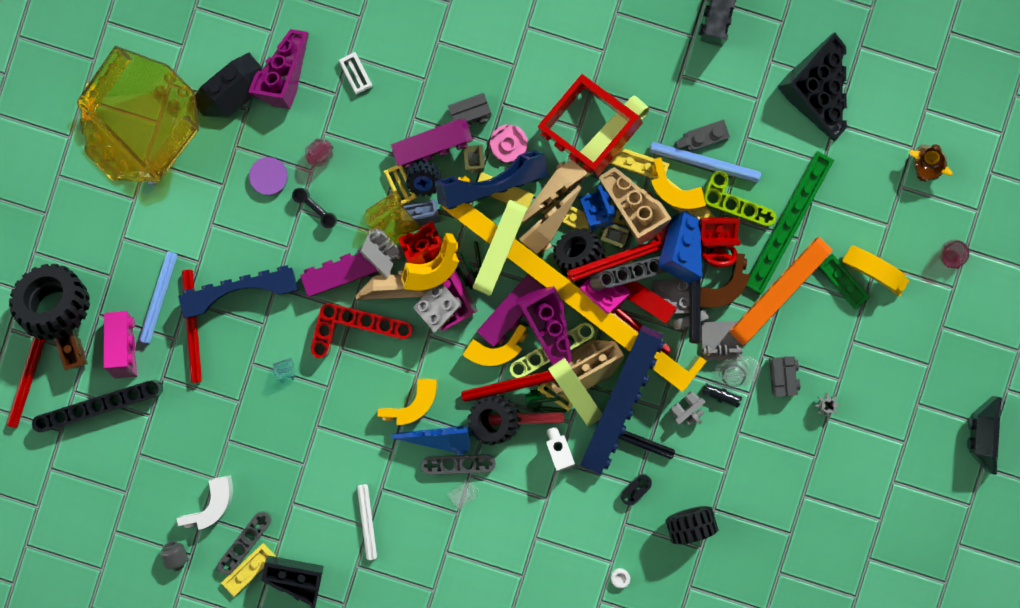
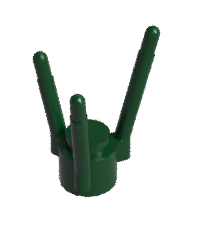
M474 241L478 271H480L482 266L478 243ZM461 252V257L469 274L465 276L458 266L456 271L463 279L465 285L469 286L470 290H472L478 272L472 271L464 252Z
M537 389L530 390V393L525 394L527 409H533V411L567 412L566 409L541 406L544 402L559 401V397L542 398L541 394H538L540 391Z

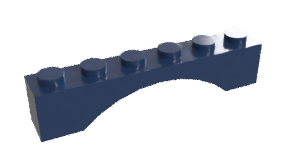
M537 150L520 154L505 171L485 181L467 182L453 176L435 181L438 204L447 209H454L460 204L473 203L476 199L488 198L491 194L503 193L512 187H522L525 183L540 181V178L548 176L545 154Z
M285 265L278 267L276 272L270 273L269 270L258 272L259 276L251 277L249 274L239 277V281L232 282V279L221 281V285L213 287V284L201 286L202 290L195 292L194 288L182 291L183 295L178 296L183 317L190 318L205 314L217 300L228 293L240 289L258 288L272 291L278 295L299 291L294 270Z

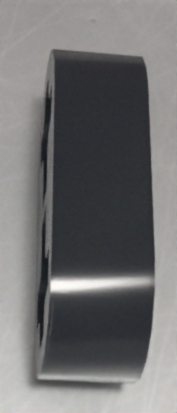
M646 474L637 475L621 491L620 496L623 503L626 505L635 504L651 488L652 481L650 477ZM640 478L643 480L645 478L648 479L646 487L636 488L640 484L638 481ZM635 489L636 492L632 495L634 499L625 500V493H631Z

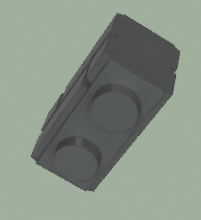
M484 93L448 105L453 121L466 119L469 128L472 127V123L477 121L479 124L485 123L492 116Z
M794 356L769 358L772 396L798 395L797 391L801 388L800 380L796 379V371H799L798 360H795Z

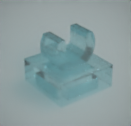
M291 358L273 364V374L276 380L280 379L282 383H285L284 377L290 376L292 380L295 379L294 363Z

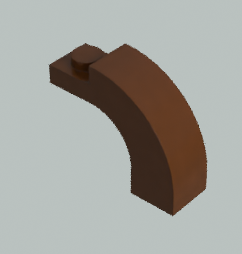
M737 253V261L733 264L731 278L723 287L717 289L701 287V307L724 306L741 295L747 286L750 274L742 273L747 267V259L744 258L745 254Z

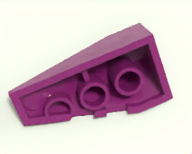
M289 30L277 46L278 50L265 61L267 64L261 72L258 70L248 91L250 95L273 107L291 109L298 89L309 33L300 30Z
M551 286L534 290L517 299L516 302L552 366L563 358L570 363L572 356L566 329L564 304L556 288Z

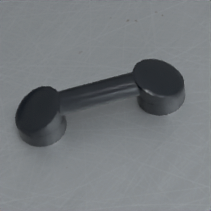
M296 188L292 192V198L295 202L306 203L321 217L323 227L329 229L336 225V215L327 213L313 201L307 189Z

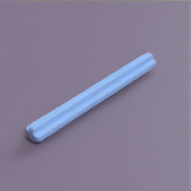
M166 253L139 341L143 343H150L177 259L176 253Z

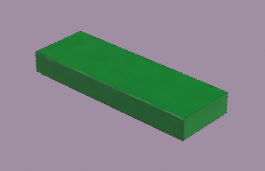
M830 254L818 266L819 270L854 309H857L870 298L867 292L833 254Z

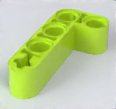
M717 171L710 176L703 194L707 207L762 227L771 226L775 223L777 216L772 209L725 193L728 184V176L725 172ZM716 175L723 178L722 185L715 184L714 177ZM710 193L715 194L717 197V201L714 204L710 203L707 199ZM727 200L734 202L735 207L733 210L726 208ZM746 206L751 207L753 210V214L750 217L744 214ZM768 213V217L771 219L764 222L765 218L756 216L757 214L766 215Z

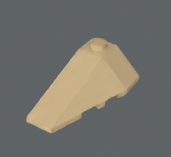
M572 160L568 163L565 161L560 163L556 167L555 173L526 211L521 226L575 189L579 184H582L588 173Z
M615 167L598 177L639 246L655 237L671 221V217L657 199L652 198L644 189L634 184L631 179Z
M579 184L519 240L536 254L540 251L544 253L552 246L550 242L556 235L583 186Z

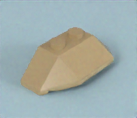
M398 271V275H391L390 273L388 278L379 272V275L373 276L356 295V300L423 297L429 289L419 291L404 289L401 281L403 271Z
M591 340L571 351L572 361L568 364L587 390L612 376L624 359V355L616 341ZM556 381L550 382L557 395H565Z

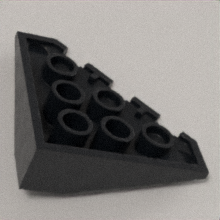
M835 32L789 72L777 86L793 106L833 141H836L847 128V120H843V109L847 108V93H843L842 85L843 82L847 81L846 66H842V55L846 54V46Z

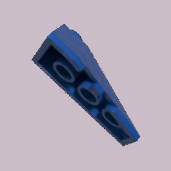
M469 426L391 434L392 439L456 452V455L467 454V450H471Z

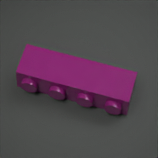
M458 119L393 143L391 147L397 165L405 166L407 169L410 165L413 166L414 162L433 160V156L437 154L440 156L451 153L450 149L457 148L459 150L468 147L467 143L472 142L473 139L466 119Z
M360 249L356 255L351 256L349 253L341 256L340 261L334 263L333 260L324 262L321 268L315 269V267L305 269L304 274L300 275L307 296L312 297L379 271L369 260L364 258L360 253Z
M527 274L477 332L493 347L496 344L500 346L507 338L505 333L508 330L513 331L519 325L517 320L521 315L524 316L516 300L531 291L543 289V287Z

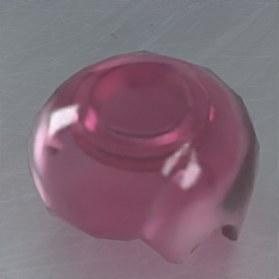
M949 240L940 249V260L947 268L959 269L967 262L970 256L969 248L960 240Z

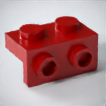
M738 217L700 218L701 244L706 248H715V246L733 248L734 246H740L741 241L738 239L740 220Z

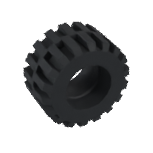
M576 228L574 231H568V234L561 236V240L556 242L557 246L553 249L554 260L566 277H568V271L606 258V251L600 240L592 230H587L586 228L581 230Z
M493 395L482 398L474 403L475 406L470 409L472 414L468 415V419H471L468 426L472 427L473 430L470 432L472 435L476 434L475 439L477 441L482 440L481 443L496 445L509 441L517 434L515 430L520 428L518 424L521 421V417H518L520 411L515 409L516 404L514 402L510 403V398H504L502 395ZM491 409L498 412L501 417V427L498 431L494 430L488 423V414Z
M709 506L686 509L670 515L665 520L673 544H688L713 536L719 531L713 509Z

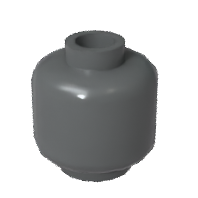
M171 541L163 545L160 557L166 569H173V571L183 569L184 564L188 561L184 545L177 543V541Z

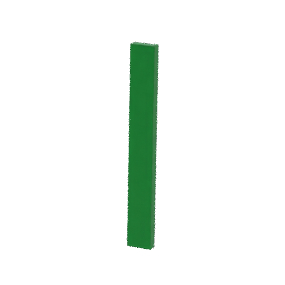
M819 151L815 153L750 273L746 286L748 289L762 295L832 166L834 159Z

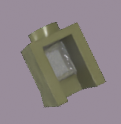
M483 145L463 148L465 170H470V173L481 172V168H485Z
M613 224L602 227L599 236L602 237L601 241L623 250L630 230Z

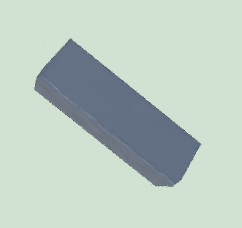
M436 199L399 207L401 224L404 230L420 227L431 221L433 223L440 222Z

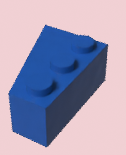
M683 211L671 217L658 267L688 284L702 278L700 219Z

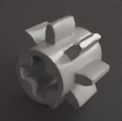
M825 393L824 398L817 397L820 400L818 404H815L816 407L820 408L818 414L821 415L825 412L826 417H830L832 412L837 414L836 407L840 406V404L835 402L836 396L829 398V394ZM825 401L830 402L829 406L831 407L829 409L825 408Z

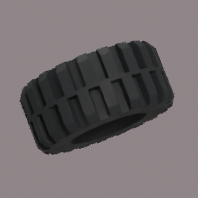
M44 264L40 268H32L31 272L22 275L23 278L20 281L17 280L15 289L11 291L10 296L12 298L9 299L11 315L27 334L39 340L45 339L49 341L54 340L55 337L60 339L65 334H71L75 327L78 328L82 324L81 320H85L87 316L86 310H89L90 307L88 302L90 296L85 285L72 270L66 266H59V264H51V266ZM63 292L60 302L53 309L37 313L38 305L42 299L51 293Z

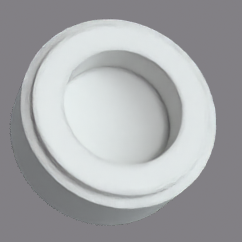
M623 568L615 569L611 574V582L616 588H625L630 583V575Z

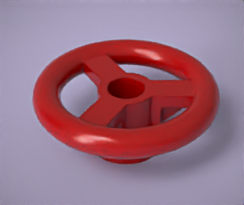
M701 245L702 259L713 267L733 265L737 261L738 252L735 247L727 248L732 253L730 255L725 253L721 246H715L713 252L706 254V247Z

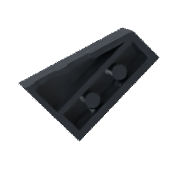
M710 0V4L705 6L703 16L706 17L705 23H701L698 35H701L700 41L721 47L724 45L728 38L727 32L729 25H731V17L736 0Z
M267 555L261 581L281 592H286L293 596L294 599L310 605L311 608H315L324 566Z

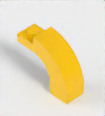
M662 158L654 159L655 164L651 166L654 176L658 175V178L651 180L656 193L664 202L682 210H695L706 207L701 187L691 190L676 189L667 180Z
M445 233L440 252L434 260L426 264L405 263L401 277L404 289L415 291L431 289L445 282L454 273L459 260L456 255L458 242H456L453 234Z
M851 245L842 260L851 269L874 279L897 296H901L910 281L903 272L893 265L854 245Z
M520 324L510 340L499 348L486 347L473 339L463 353V356L474 363L485 366L506 363L522 350L516 343L518 341L522 343L527 335L524 332L526 328Z
M417 379V394L411 405L405 408H379L378 417H382V420L393 421L394 417H397V425H404L418 420L430 409L435 400L438 379Z

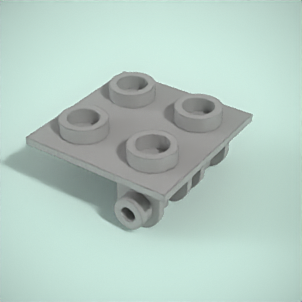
M377 228L369 230L360 251L364 258L369 260L386 278L390 274L395 258L400 259L403 256L402 250L396 244L394 245V242L390 241V238L381 229L378 230Z
M681 279L653 280L654 293L678 308L674 314H689L688 283Z
M442 283L429 289L413 308L433 332L436 333L439 329H442L446 321L450 320V317L454 316L453 314L456 310L461 308L463 302L459 298H455Z
M738 321L701 322L703 359H741L742 346L729 333L730 329Z

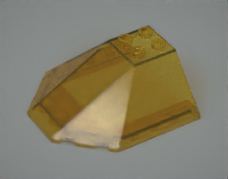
M114 46L77 100L78 108H81L82 119H80L82 134L85 135L87 144L84 146L85 153L111 180L160 182L199 131L195 92L169 65L118 46Z

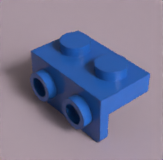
M602 185L597 186L598 192L579 197L590 230L613 225L615 211L613 205H609L607 190L603 191Z

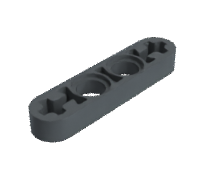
M489 454L429 456L422 461L421 468L424 473L430 475L491 472L495 468L496 461ZM475 458H480L479 462H485V458H489L493 465H490L488 469L485 465H479L480 469H476L477 462ZM438 459H441L440 467L442 471H438V467H433L431 471L428 470V467H425L428 460H431L432 464H438ZM450 459L454 462L452 470L444 468L445 460ZM465 459L473 461L474 465L471 469L463 467Z
M258 512L220 559L218 563L220 573L228 575L237 568L270 525L272 518L268 512ZM258 516H265V522L267 523L261 524L258 529L254 527L260 521ZM246 531H254L256 534L255 539L248 540L245 536ZM236 545L243 547L244 553L242 555L234 553ZM231 557L234 558L230 564L231 569H224L223 562L226 563Z

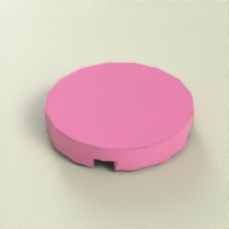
M502 125L492 133L490 139L492 154L499 161L513 163L518 155L525 153L527 150V137L524 131L515 125Z

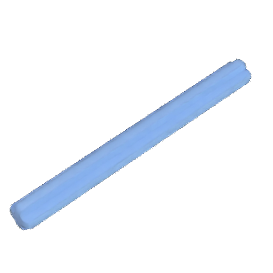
M652 142L649 149L650 153L713 171H723L728 175L756 183L759 182L761 177L760 171L660 143Z

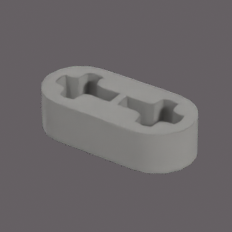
M706 309L701 310V321L708 319L709 316ZM689 315L672 321L674 329L679 330L689 326Z

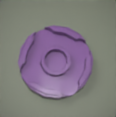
M264 157L253 164L250 169L249 179L253 188L259 193L274 195L278 194L286 186L288 172L281 161L272 157Z

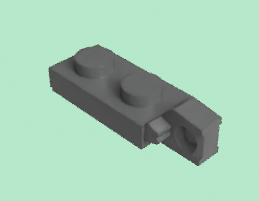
M721 120L688 131L683 134L684 139L676 141L675 144L678 149L687 147L688 151L696 150L726 140L730 136L725 121Z

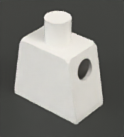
M557 427L546 430L550 439L546 443L556 471L561 472L575 467L576 465L565 436H560ZM561 444L562 450L556 451L555 446Z

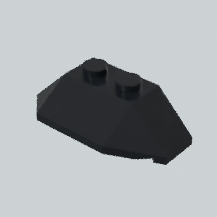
M249 52L228 63L205 82L194 95L191 102L203 116L229 118L254 97L248 91L258 70L261 72L262 67Z
M997 396L990 397L972 413L968 422L971 432L967 440L970 454L987 473L997 475L1002 397Z

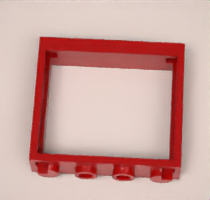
M581 74L537 127L541 131L540 135L546 141L552 140L555 143L554 146L563 153L565 150L573 162L577 164L579 161L583 164L582 168L590 174L593 172L599 176L643 122L639 115ZM583 89L587 90L628 121L594 162L550 129Z

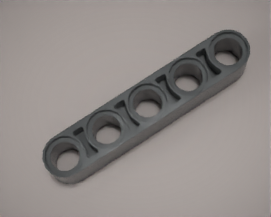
M658 256L596 273L590 278V285L594 290L601 291L664 274L667 271L658 267L661 257Z

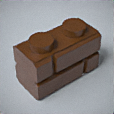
M74 328L71 334L63 335V338H54L64 370H72L88 364L81 340L78 338L77 328Z

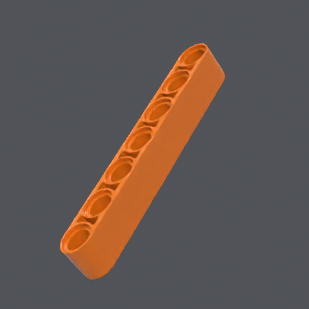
M818 236L730 329L729 333L742 346L745 345L829 256L833 249Z

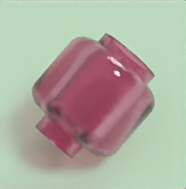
M317 138L305 148L306 154L304 157L313 167H322L333 157V146L328 140L325 139L323 141Z

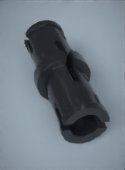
M708 383L704 385V388L708 390H702L703 395L717 399L719 403L725 402L736 408L740 405L736 401L742 400V396L727 392L725 388L720 389Z

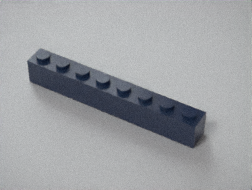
M642 325L580 463L581 466L600 475L603 469H608L612 461L609 456L611 452L615 454L619 445L616 440L618 436L622 437L626 430V426H624L625 420L630 421L634 412L631 407L633 403L637 404L642 393L639 392L641 386H646L650 377L646 374L649 369L653 370L657 359L654 356L656 352L661 353L665 344L662 341L663 334Z

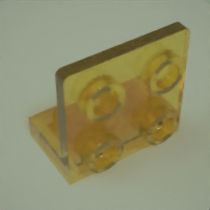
M396 190L365 211L366 223L373 230L375 228L381 229L390 238V241L394 242V245L399 242V237L419 229V224L402 206L401 196Z

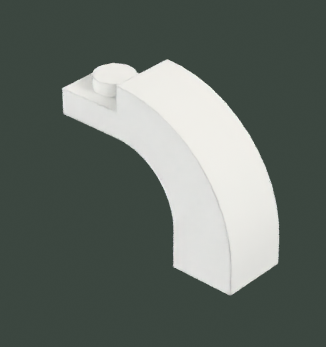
M231 475L209 480L211 500L208 507L202 512L178 517V526L184 525V528L196 526L197 522L198 530L219 520L226 513L232 501L233 483Z

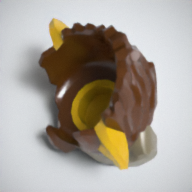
M920 145L916 150L909 151L910 155L914 157V167L918 175L917 178L920 181L934 180L942 174L949 176L953 174L947 166V156L942 152L939 145Z

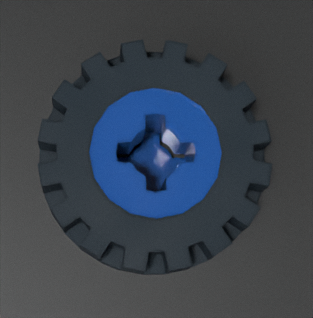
M422 160L418 164L414 162L413 166L410 165L406 175V184L410 192H415L417 196L421 194L422 197H425L426 194L431 196V193H436L435 181L441 180L439 167H435L434 163L429 164V161L423 163Z

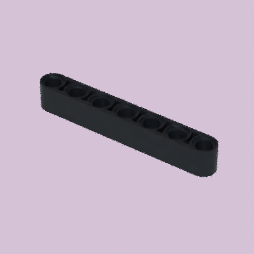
M150 380L34 417L32 427L36 432H45L161 395L163 385L158 380ZM150 384H154L156 386V392L154 394H152L149 391ZM133 389L138 393L136 400L131 397ZM114 395L118 396L120 399L118 405H115L113 403ZM96 401L101 403L100 411L95 409ZM78 407H81L83 410L81 417L76 413ZM60 412L65 416L64 422L58 419ZM42 418L45 419L47 423L45 428H43L40 425V421Z

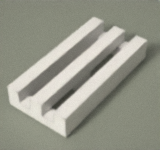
M356 52L338 60L356 95L373 87ZM354 57L367 82L366 85L363 84L351 58ZM346 61H348L360 85L358 89L344 64Z

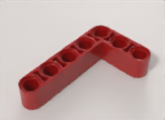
M327 303L321 307L311 345V353L316 358H323L329 354L337 323L400 339L409 338L413 333V327L406 321ZM329 306L334 309V315L330 318L325 314V310ZM347 311L353 314V319L350 322L344 320V313ZM364 316H369L372 320L371 325L368 327L362 323ZM384 320L390 323L388 331L381 329V322ZM323 325L328 326L330 329V333L327 336L321 334V327ZM401 325H406L409 328V333L406 336L401 335L399 332ZM318 344H322L325 347V352L322 355L316 351Z

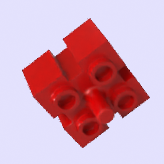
M433 221L419 227L420 231L414 234L411 231L398 238L408 263L426 264L434 260L439 254L443 241Z

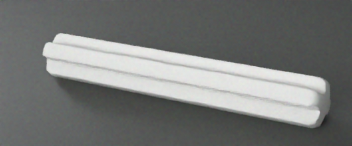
M367 484L358 485L357 490L366 559L374 560L377 558L369 490Z

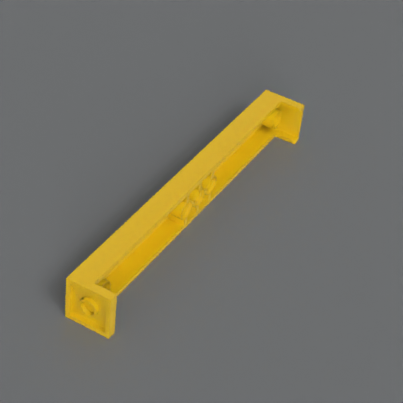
M466 176L462 179L458 178L459 180L470 182V179ZM465 203L458 205L454 209H447L441 206L489 245L491 244L498 225L476 208ZM514 239L507 259L545 288L554 286L562 301L627 351H631L638 336L635 330L611 312L606 314L579 287ZM662 351L661 353L656 352L654 358L657 361L653 371L683 392L706 363V360L696 355L687 368L684 369Z

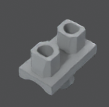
M690 391L683 397L689 404L686 409H683L679 403L670 408L675 417L674 420L678 424L682 423L690 415L691 417L686 421L689 425L694 421L701 424L702 421L699 417L704 412L701 409L696 413L694 412L705 401L702 397H698Z

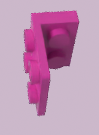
M590 278L580 287V290L606 314H609L616 307L619 309L631 293L623 285L596 291L590 285Z

